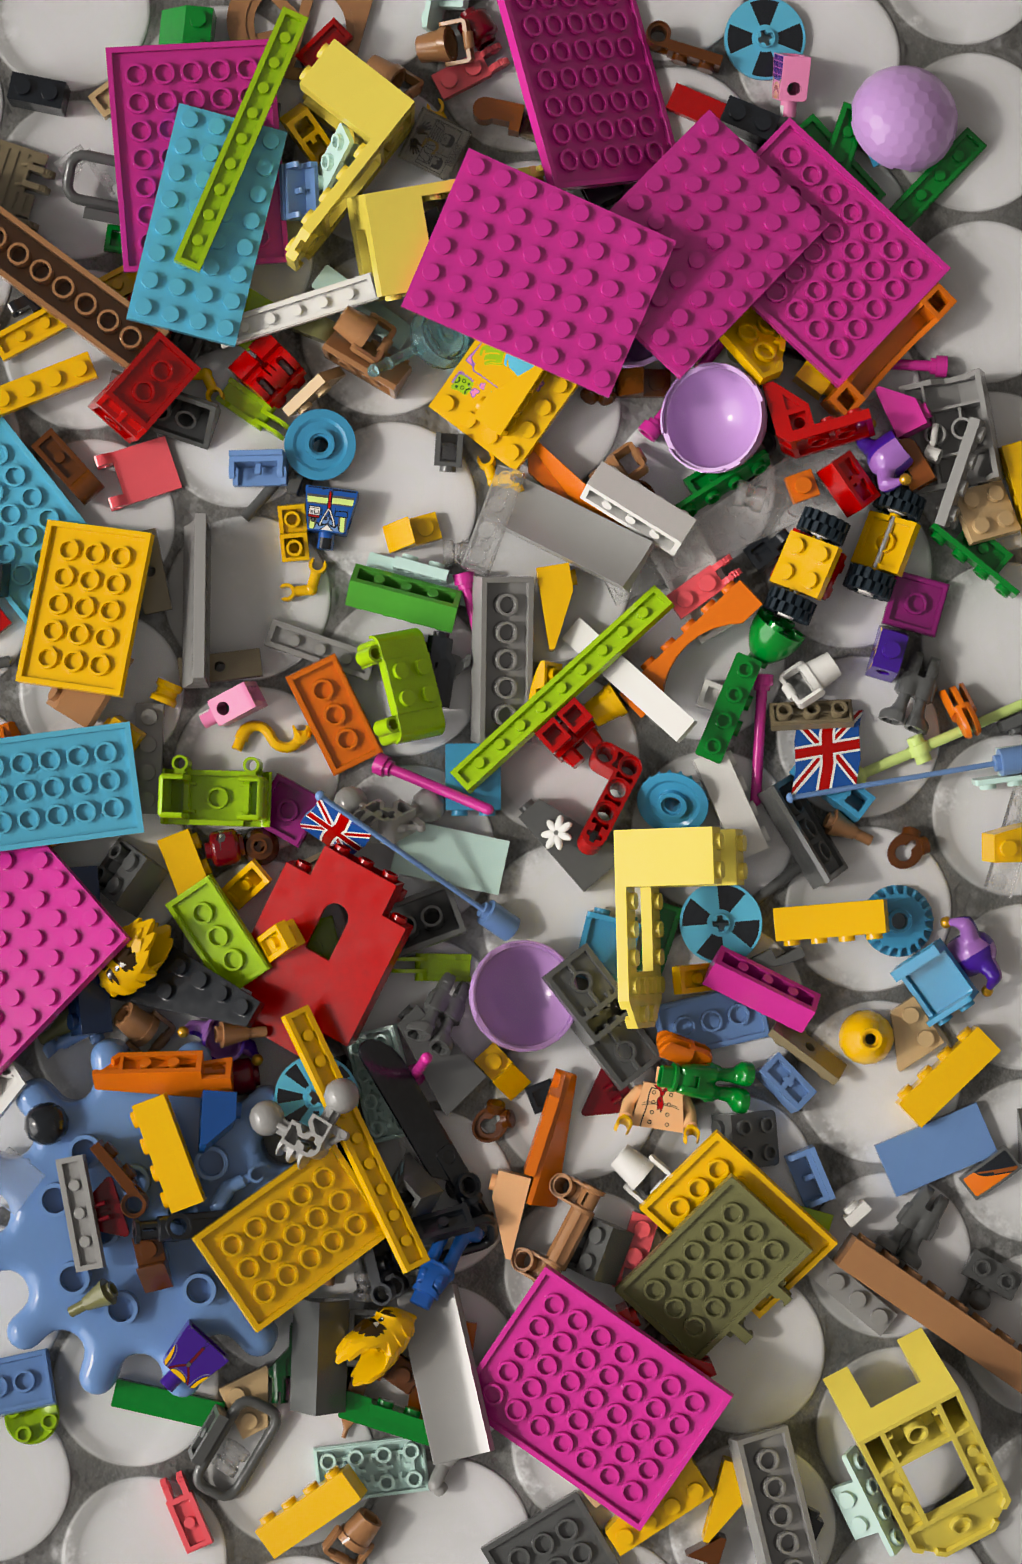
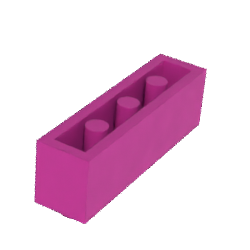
M722 945L708 966L702 983L714 991L800 1033L804 1031L816 1013L821 994Z

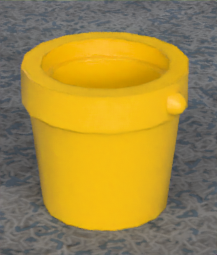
M610 683L603 686L602 690L584 704L598 727L629 713Z

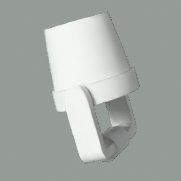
M826 652L806 663L804 661L797 662L779 675V680L782 684L781 689L789 701L795 702L798 708L803 709L824 696L826 693L824 689L840 677L842 673L829 653ZM798 672H800L812 691L811 694L801 700L791 683L786 681Z
M628 1144L610 1165L626 1182L623 1188L640 1203L646 1198L637 1192L635 1188L654 1165L660 1168L667 1176L655 1185L650 1194L673 1172L655 1155L651 1154L647 1158Z

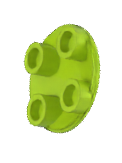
M57 1404L4 1416L5 1426L8 1433L18 1442L28 1445L38 1444L47 1440L55 1432L59 1423L60 1411Z

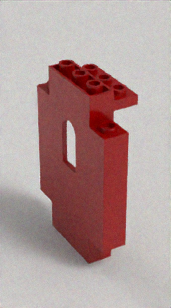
M338 842L324 846L313 869L312 864L302 859L286 862L251 933L257 942L256 938L276 923L284 919L285 921L293 919L305 940L303 945L271 962L272 968L243 986L252 992L251 995L265 1004L252 1027L266 1026V1038L297 1056L299 1055L281 1017L309 1005L325 1041L329 1036L345 1046L356 1043L414 927L407 923L408 919L404 915L397 912L390 913L394 904L403 901L408 892L403 888L405 883L398 880L399 876L390 870L383 869L382 871L374 867L375 863L367 857H356L350 853L351 849ZM336 903L346 909L348 922L330 959H327L309 949L307 945L327 906Z

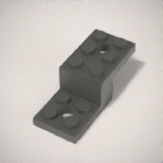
M587 943L542 977L574 1019L570 1026L619 1091L627 1087L661 1059L657 1046L643 1028L627 1029L625 1017L628 1016L626 1009L621 1010L618 1002V983ZM577 975H583L587 978L588 986L585 990L576 988L574 979ZM621 1044H627L631 1048L632 1054L629 1059H622L619 1056L618 1049Z

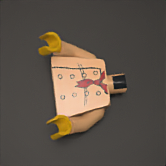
M657 1066L655 1082L643 1080L642 1084L635 1085L622 1100L614 1131H617L619 1124H623L627 1128L625 1135L629 1134L633 1125L683 1133V1142L687 1144L688 1135L695 1136L696 1144H698L700 1130L697 1128V1113L691 1097L677 1092H669L667 1088L658 1087L657 1079L660 1066Z

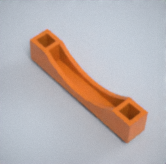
M937 282L839 387H835L822 400L820 405L831 416L836 417L847 415L849 410L859 408L892 367L919 339L940 321L957 300Z
M732 579L721 590L724 595L717 602L711 599L701 609L704 614L697 621L691 618L680 628L683 634L677 640L671 637L660 647L663 653L655 659L651 656L640 666L643 670L642 673L663 692L670 669L679 654L689 643L711 629L728 624L744 623L764 604L742 580L736 583ZM622 692L619 693L640 718L646 715Z

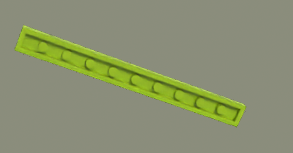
M283 6L176 253L175 263L200 273L307 25L308 17Z
M653 585L450 772L453 777L471 794L535 735L534 733L548 720L555 717L556 713L572 698H576L675 607L674 604Z

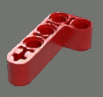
M609 742L597 744L588 760L591 770L608 779V782L577 840V847L586 855L598 853L605 843L643 768L639 758ZM598 754L605 755L609 762L601 761L598 758ZM622 767L631 769L633 775L624 773ZM614 789L620 792L621 798L614 797L610 790ZM598 812L606 813L610 820H602ZM595 830L598 832V834L596 835L593 843L589 841L590 835Z

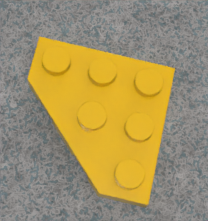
M750 307L719 340L760 386L780 377L783 371L784 362L782 360L786 340Z

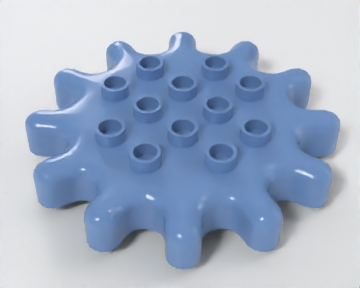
M108 1038L98 1042L90 1054L92 1070L104 1069L111 1064V1058L117 1053L130 1052L129 1047L123 1040L117 1038ZM194 1040L188 1042L178 1050H203L204 1061L212 1060L211 1051L202 1045V1041ZM33 1078L26 1081L27 1086L15 1100L17 1107L25 1116L33 1106L51 1102L64 1109L69 1121L67 1133L62 1140L52 1145L43 1146L33 1141L30 1149L21 1155L0 1150V1195L4 1196L10 1207L8 1225L4 1230L0 1231V1271L11 1270L18 1273L25 1280L29 1291L27 1303L8 1324L7 1337L10 1343L18 1349H32L54 1331L66 1330L72 1332L82 1341L84 1346V1359L79 1373L80 1384L85 1391L95 1395L106 1393L113 1387L120 1375L124 1360L131 1355L146 1354L153 1357L159 1363L164 1376L170 1369L164 1365L163 1358L189 1319L208 1337L220 1334L229 1336L251 1356L259 1357L268 1354L277 1342V1325L273 1321L258 1333L254 1331L192 1239L179 1242H163L174 1286L145 1293L136 1272L138 1263L132 1242V1221L134 1218L125 1216L130 1231L129 1236L123 1237L100 1232L106 1267L76 1273L55 1160L86 1154L92 1191L94 1192L103 1180L110 1176L114 1180L121 1202L127 1193L90 1150L101 1139L105 1143L107 1141L111 1142L119 1152L117 1158L123 1165L128 1163L137 1173L135 1179L138 1181V1185L149 1197V1207L144 1214L138 1217L139 1221L155 1220L157 1216L173 1215L176 1213L211 1211L209 1202L223 1181L238 1175L243 1176L247 1174L250 1168L257 1166L255 1170L251 1171L252 1179L259 1180L263 1175L264 1179L258 1184L249 1183L246 1185V1188L235 1192L226 1209L230 1210L297 1162L282 1163L270 1156L265 1147V1136L257 1134L250 1124L249 1115L251 1109L261 1101H274L276 1086L262 1085L254 1090L245 1100L241 1101V1118L236 1119L233 1129L205 1153H198L201 1098L168 1095L207 1198L204 1202L171 1213L170 1208L165 1209L161 1201L160 1193L163 1192L160 1181L155 1182L150 1171V1166L153 1165L149 1154L145 1155L142 1150L140 1139L143 1136L140 1128L135 1129L130 1117V1112H133V1105L159 1094L97 1090L93 1084L91 1091L86 1097L75 1100L61 1094L47 1079ZM130 1197L128 1206L133 1211H140L142 1209V1201L138 1197ZM174 1220L170 1224V1229L174 1234L181 1235L184 1228L181 1222ZM101 1279L114 1283L118 1290L116 1304L86 1310L75 1317L69 1315L67 1308L82 1300ZM182 1381L170 1393L177 1397H188L194 1394L201 1384L191 1389Z

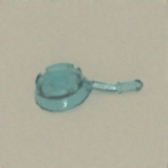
M416 314L410 325L412 346L390 357H385L378 363L371 364L367 369V373L371 377H377L387 370H392L394 366L415 354L433 368L441 370L451 369L459 364L471 347L469 344L472 338Z

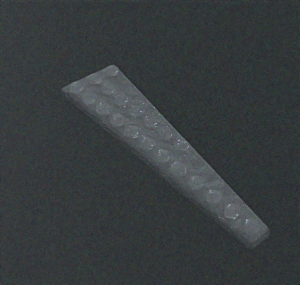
M875 396L859 407L863 409L869 408L871 417L877 422L874 429L875 436H872L871 439L877 440L891 429L894 431L878 396ZM856 441L797 459L787 456L698 516L692 529L674 556L658 546H654L629 593L606 581L604 582L617 606L646 593L653 585L659 587L798 523L805 506L824 511L837 505V502L816 472L848 450H851L875 487L878 486L877 476L870 470L867 458L858 449ZM811 468L820 495L793 505L784 478Z

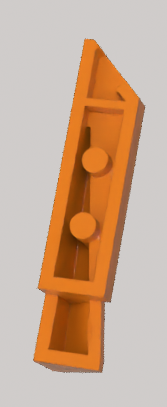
M538 442L528 456V474L542 487L627 528L580 499L586 484Z
M203 1050L119 1052L111 1058V1064L104 1069H94L92 1071L94 1087L97 1090L159 1095L167 1092L168 1095L197 1098H201L203 1090L234 1092L233 1058L227 1057L204 1061Z
M558 1068L555 1069L523 1168L524 1174L532 1176L526 1204L534 1206L555 1207L558 1198L551 1193L549 1183L554 1175L562 1173L577 1079L576 1074Z

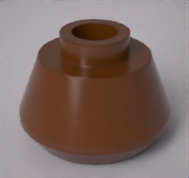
M256 828L249 831L243 839L246 854L244 857L249 862L255 858L260 865H267L278 855V838L275 834L264 828Z

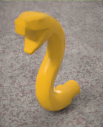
M252 720L239 727L234 736L235 740L232 749L242 752L250 735L254 731H259L273 749L282 753H290L305 745L311 738L312 731L309 725L305 726L306 729L304 731L297 730L292 725L294 738L289 742L279 740L275 731L267 723Z

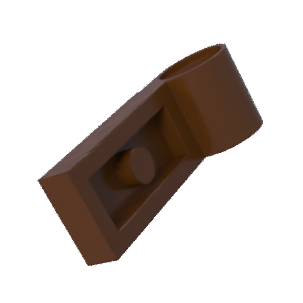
M654 21L648 26L646 42L652 52L665 55L671 59V62L680 66L690 64L706 74L719 73L724 55L670 39L671 29L664 21ZM661 32L665 35V39L657 42L652 39L651 34Z
M52 428L31 445L84 506L105 488Z
M102 1139L99 1140L90 1150L127 1193L121 1200L123 1214L129 1218L140 1217L147 1211L150 1201L148 1195L135 1179L137 1173L128 1163L122 1164L117 1158L119 1152L111 1142L107 1141L105 1143ZM135 1196L142 1201V1209L140 1211H133L129 1208L128 1200L130 1197Z

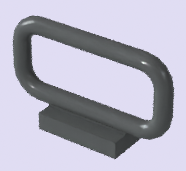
M78 150L72 153L66 161L62 181V190L65 196L72 203L86 206L83 218L120 225L117 201L79 194L73 188L75 170L79 162L88 161L115 167L114 155L90 150Z
M251 1395L242 1396L231 1405L228 1412H226L224 1407L215 1403L188 1449L191 1462L197 1464L192 1475L195 1487L200 1492L220 1501H230L238 1497L280 1428L281 1414L279 1410L271 1403ZM245 1407H253L269 1415L270 1423L234 1485L228 1490H223L207 1483L204 1480V1473L239 1413Z

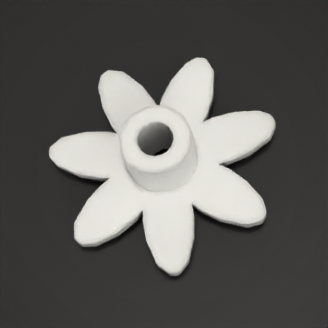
M562 815L557 817L555 823L551 820L546 822L550 830L542 832L541 836L549 838L546 842L547 849L555 844L557 849L561 850L563 847L562 840L570 841L572 839L571 835L566 833L572 827V823L567 822L563 824Z

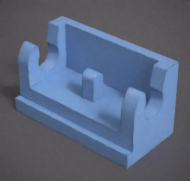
M293 161L279 165L282 221H302L310 209L315 211L319 206L317 161L306 163Z
M283 449L229 450V479H233L234 487L288 486L289 462Z
M780 1052L769 1057L767 1062L755 1071V1077L790 1113L799 1111L817 1093Z
M812 1144L784 1155L805 1207L812 1208L836 1198L816 1149Z

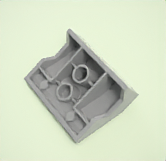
M977 368L966 374L954 377L929 379L898 387L899 393L915 397L921 403L926 402L933 417L929 418L931 424H939L936 447L943 450V455L939 464L928 461L938 480L919 490L918 494L945 491L970 417L985 421L983 427H986L987 430L983 442L977 444L975 454H978L974 469H969L966 480L969 481L968 487L1005 480L985 372ZM932 426L909 437V439L917 443L923 454L925 448L929 445Z

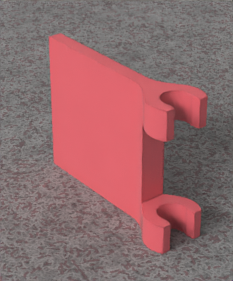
M165 436L94 457L98 470L114 466L123 492L121 495L108 498L111 511H116L131 504L182 488Z

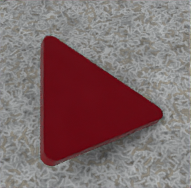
M601 1068L581 1113L583 1116L619 1113L622 1100L631 1090L627 1086L619 1091Z
M110 1176L106 1177L93 1192L95 1202L93 1205L96 1208L100 1232L127 1237L130 1231L125 1215L121 1210V1202L114 1180Z

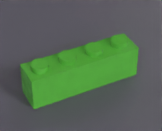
M356 563L350 578L345 605L452 633L462 591Z

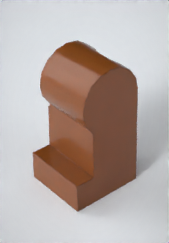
M481 97L475 101L473 117L479 125L488 126L494 124L508 127V135L519 138L525 105L490 97Z
M909 438L899 440L902 447L913 459V464L908 468L912 476L911 483L908 485L910 490L916 493L938 480L917 443Z

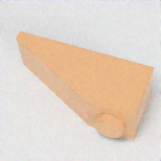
M499 1168L497 1174L492 1173L488 1190L493 1191L492 1200L505 1259L511 1260L531 1176Z

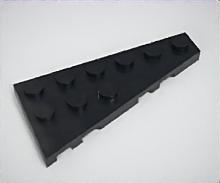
M172 945L166 960L156 972L157 975L146 981L144 987L126 996L117 995L112 997L110 995L111 999L127 1003L131 1002L146 1007L187 1014L246 1028H252L265 1006L263 1002L174 945Z

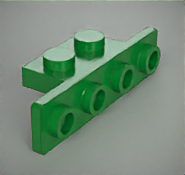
M765 449L761 450L743 465L731 471L719 474L694 472L683 479L684 485L691 495L674 506L685 510L690 516L694 517L700 509L716 503L722 495L730 490L740 488L752 476L762 474L771 464L767 451Z
M933 523L928 528V531L932 533L930 537L941 546L946 544L953 550L951 554L961 563L967 561L974 567L973 572L984 581L989 579L996 585L994 589L1005 598L1010 596L1013 599L1020 593L1018 589L998 574L1012 558L1013 554L995 539L969 546L963 530L954 538L938 524Z
M740 652L735 655L695 751L696 755L717 764L721 763L732 735L737 737L743 721H740L739 718L742 711H748L754 696L749 694L762 666L761 661Z
M349 1390L346 1391V1412L338 1413L339 1418L429 1446L420 1409L412 1406H405L403 1408L394 1405L395 1402L387 1398L379 1397L375 1399Z

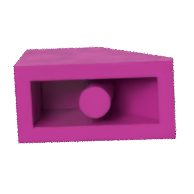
M881 386L874 388L897 438H909L932 426L929 418L933 417L926 402L921 403L915 397Z

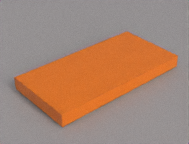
M335 653L285 676L334 776L379 753H383V749Z

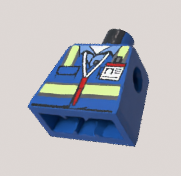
M306 485L307 530L310 533L319 534L317 549L333 551L335 536L347 537L359 500V493L352 490Z

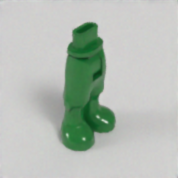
M713 1062L708 1064L679 1065L672 1063L671 1066L661 1065L657 1086L667 1088L669 1092H677L685 1096L701 1099L704 1102L721 1100L727 1102L733 1112L741 1114L746 1113L750 1106L751 1098L748 1090L740 1087H722L715 1083L725 1081L749 1087L755 1079V1067L751 1062H740L730 1068H722Z

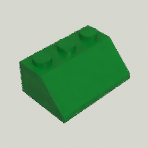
M184 5L162 10L158 45L214 42L217 19L214 8Z

